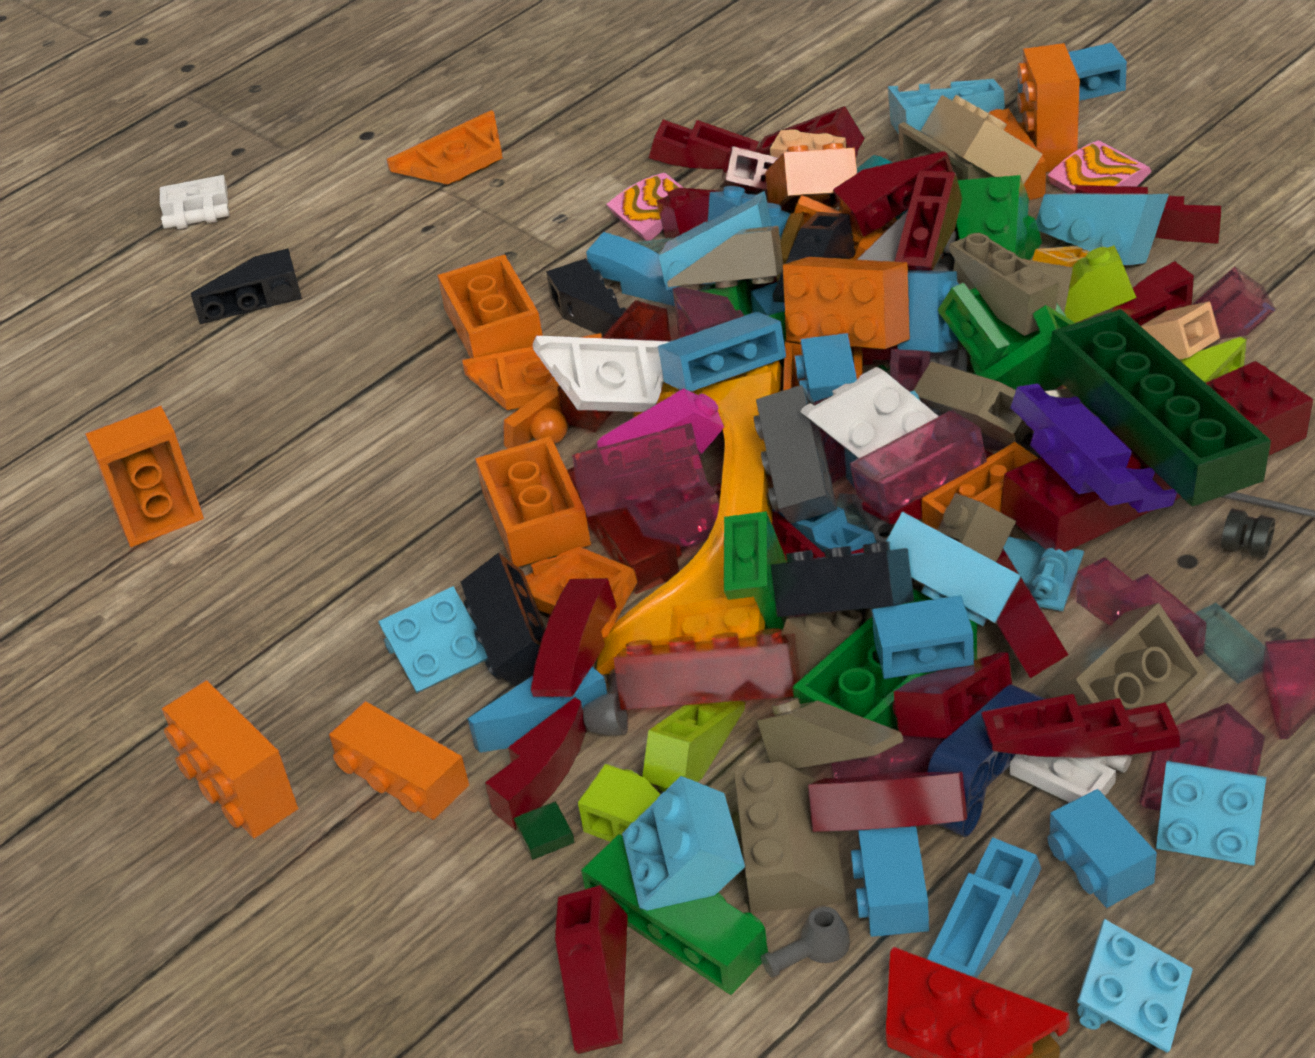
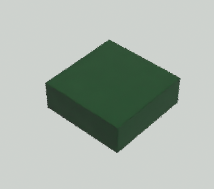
M556 801L514 818L516 829L532 860L575 843L573 832Z

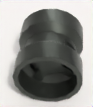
M1232 508L1225 522L1221 548L1234 552L1244 549L1248 550L1251 556L1265 559L1274 535L1275 518L1264 515L1254 518L1248 516L1246 511Z

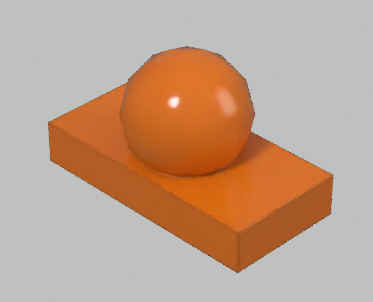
M555 382L504 419V446L509 449L525 444L533 438L539 440L551 436L554 444L562 441L568 428L566 418L564 417L568 409V396L558 382Z

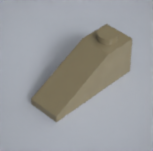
M798 697L773 704L774 713L757 720L770 763L782 762L794 769L875 756L904 741L901 732L821 701L800 704Z

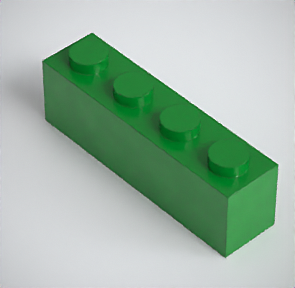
M618 834L581 869L585 889L601 885L628 915L629 928L729 995H732L762 964L761 955L768 952L766 930L763 923L752 913H742L728 904L719 892L715 896L646 911L639 908L625 844L621 834Z

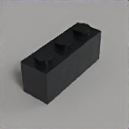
M890 541L864 544V553L851 554V546L824 549L825 557L813 558L812 550L786 553L787 562L771 564L777 617L895 606L914 601L908 548L891 550Z
M497 553L460 581L466 597L463 601L464 606L473 617L477 627L474 629V634L484 647L487 655L485 664L488 670L498 680L504 678L516 687L533 676L546 628L524 572L500 553Z

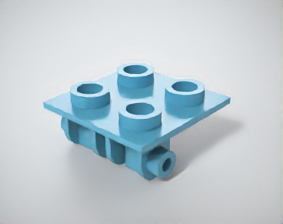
M1008 537L1003 548L1018 573L1022 576L1038 605L1043 608L1064 611L1084 551L1073 548L1064 553L1060 549L1056 551L1053 548L1045 549L1035 541Z
M454 586L378 621L386 636L384 643L390 654L395 653L416 693L485 661L487 658L484 647L474 634V629L477 627Z
M1166 761L1156 849L1254 866L1266 777Z
M1104 919L1077 1000L1080 1003L1077 1010L1081 1017L1080 1023L1086 1028L1098 1029L1101 1024L1110 1020L1168 1053L1172 1046L1193 968Z

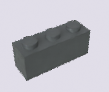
M796 386L756 399L759 415L754 416V424L760 439H764L766 451L761 452V458L766 473L772 476L774 487L769 488V498L774 511H780L791 524L837 510L820 427L800 412L804 406L810 403L815 406L814 400L804 386Z

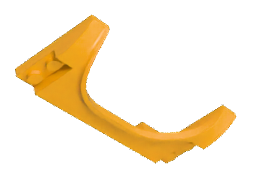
M779 360L691 391L696 395L705 394L716 402L719 408L717 411L724 425L722 432L725 439V452L718 515L708 539L693 559L680 572L629 610L614 624L609 635L604 638L605 647L598 656L596 670L601 675L609 674L614 668L633 670L763 647L765 621L754 597L728 600L724 593V517L767 511L772 524L773 507L769 498V488L774 486L772 476L766 473L762 463L761 452L766 451L764 439H760L756 431L754 416L759 415L756 399L781 392L783 370ZM664 382L656 404L680 390ZM634 412L633 418L643 412Z

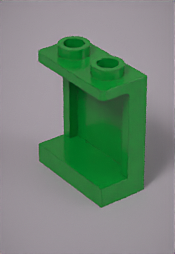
M965 283L952 287L937 310L982 371L988 369L1041 333L1040 330H1037L1025 336L998 319L976 288L969 290ZM1056 304V311L1066 317L1060 306Z
M1044 305L1033 313L1041 333L984 371L979 368L971 357L970 361L975 371L973 374L998 381L1014 390L1019 386L1037 383L1044 391L1057 389L1063 384L1048 371L1052 331L1075 324V322L1049 306Z
M767 511L724 517V593L728 600L754 597L765 621L764 641L780 639L786 619L789 616L777 617L771 564L787 562Z

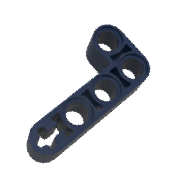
M1010 684L937 747L930 760L928 772L962 771L967 819L964 821L940 823L937 825L963 837L969 836L981 817L987 787L1010 766V761L1016 755L992 750L981 712L1043 700L1045 698Z

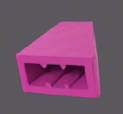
M686 389L678 391L603 435L597 441L605 467L668 494L724 428L717 411L719 409L718 405L705 394L696 395Z

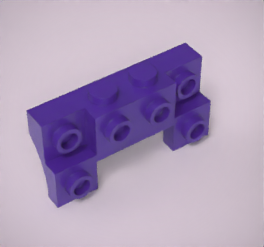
M1038 383L1016 388L1011 409L1034 431L1030 446L1078 494L1095 491L1109 506L1128 502L1138 513L1173 506L1177 492L1174 489L1163 490L1152 479L1155 471L1152 468H1126L1132 451L1101 422L1098 416H1094L1080 403L1078 397L1058 398L1044 392Z

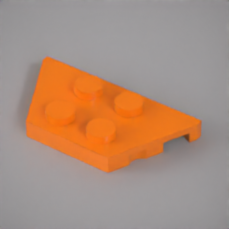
M490 110L388 158L389 170L398 174L450 184L460 181L463 177L479 169L489 167L492 163L503 158L494 111Z
M598 333L581 338H602V334ZM533 346L462 360L465 375L506 410L521 408L557 382L535 353Z
M579 546L562 552L554 558L544 559L531 564L533 573L525 576L538 610L551 615L569 579L608 578L617 607L601 631L603 639L609 635L637 584L633 568Z

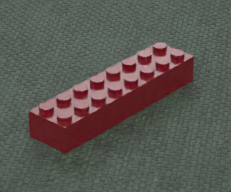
M1253 361L1206 383L1271 440L1269 456L1306 439L1314 399L1259 362ZM1132 451L1126 468H1150ZM1042 457L1004 473L1001 513L1015 520V524L1045 549L1053 548L1055 551L1060 549L1065 553L1154 511L1138 513L1128 502L1109 506L1095 491L1078 494ZM1156 472L1154 473L1152 479L1163 490L1172 489ZM1178 493L1176 495L1175 500L1181 498V496Z

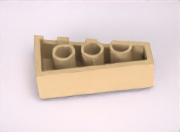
M942 95L921 129L923 133L995 177L1021 175L1024 184L1042 156V153L1005 132L1004 129L1007 126L1005 122L955 95L953 100Z

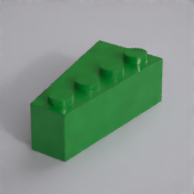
M1021 175L958 180L962 196L956 222L959 238L963 239L970 234L979 232L988 236L989 239L1008 251L1015 253L1019 258L1025 259L1029 197Z

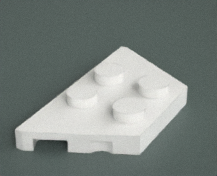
M536 335L532 344L533 350L578 410L644 412L655 406L664 383L658 346L668 343V341Z
M878 367L862 374L854 383L844 384L833 390L832 397L815 406L810 403L800 411L890 484L920 463L926 465L939 417Z

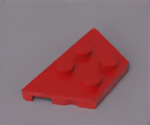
M893 947L890 951L886 1040L887 1046L893 1050L913 1058H1025L1033 1053V1043L1052 1032L1059 1037L1066 1033L1070 1027L1069 1013L899 948Z

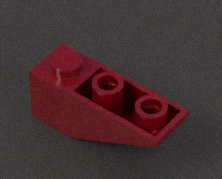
M942 151L863 169L833 189L841 213L850 214L851 224L864 238L909 209L919 170L953 172L948 154Z
M601 885L559 896L557 901L555 942L574 1051L577 1054L623 1043L628 915Z

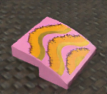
M1098 140L1071 154L1047 176L1052 185L1067 193H1075L1076 185L1137 187L1151 173V169L1147 165Z
M661 173L632 185L606 205L616 217L649 243L663 230L656 201L668 196L671 190L684 187L666 173Z

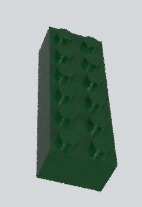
M1122 309L1052 331L1048 371L1072 394L1078 397L1092 413L1098 416L1112 432L1191 507L1264 482L1271 440Z

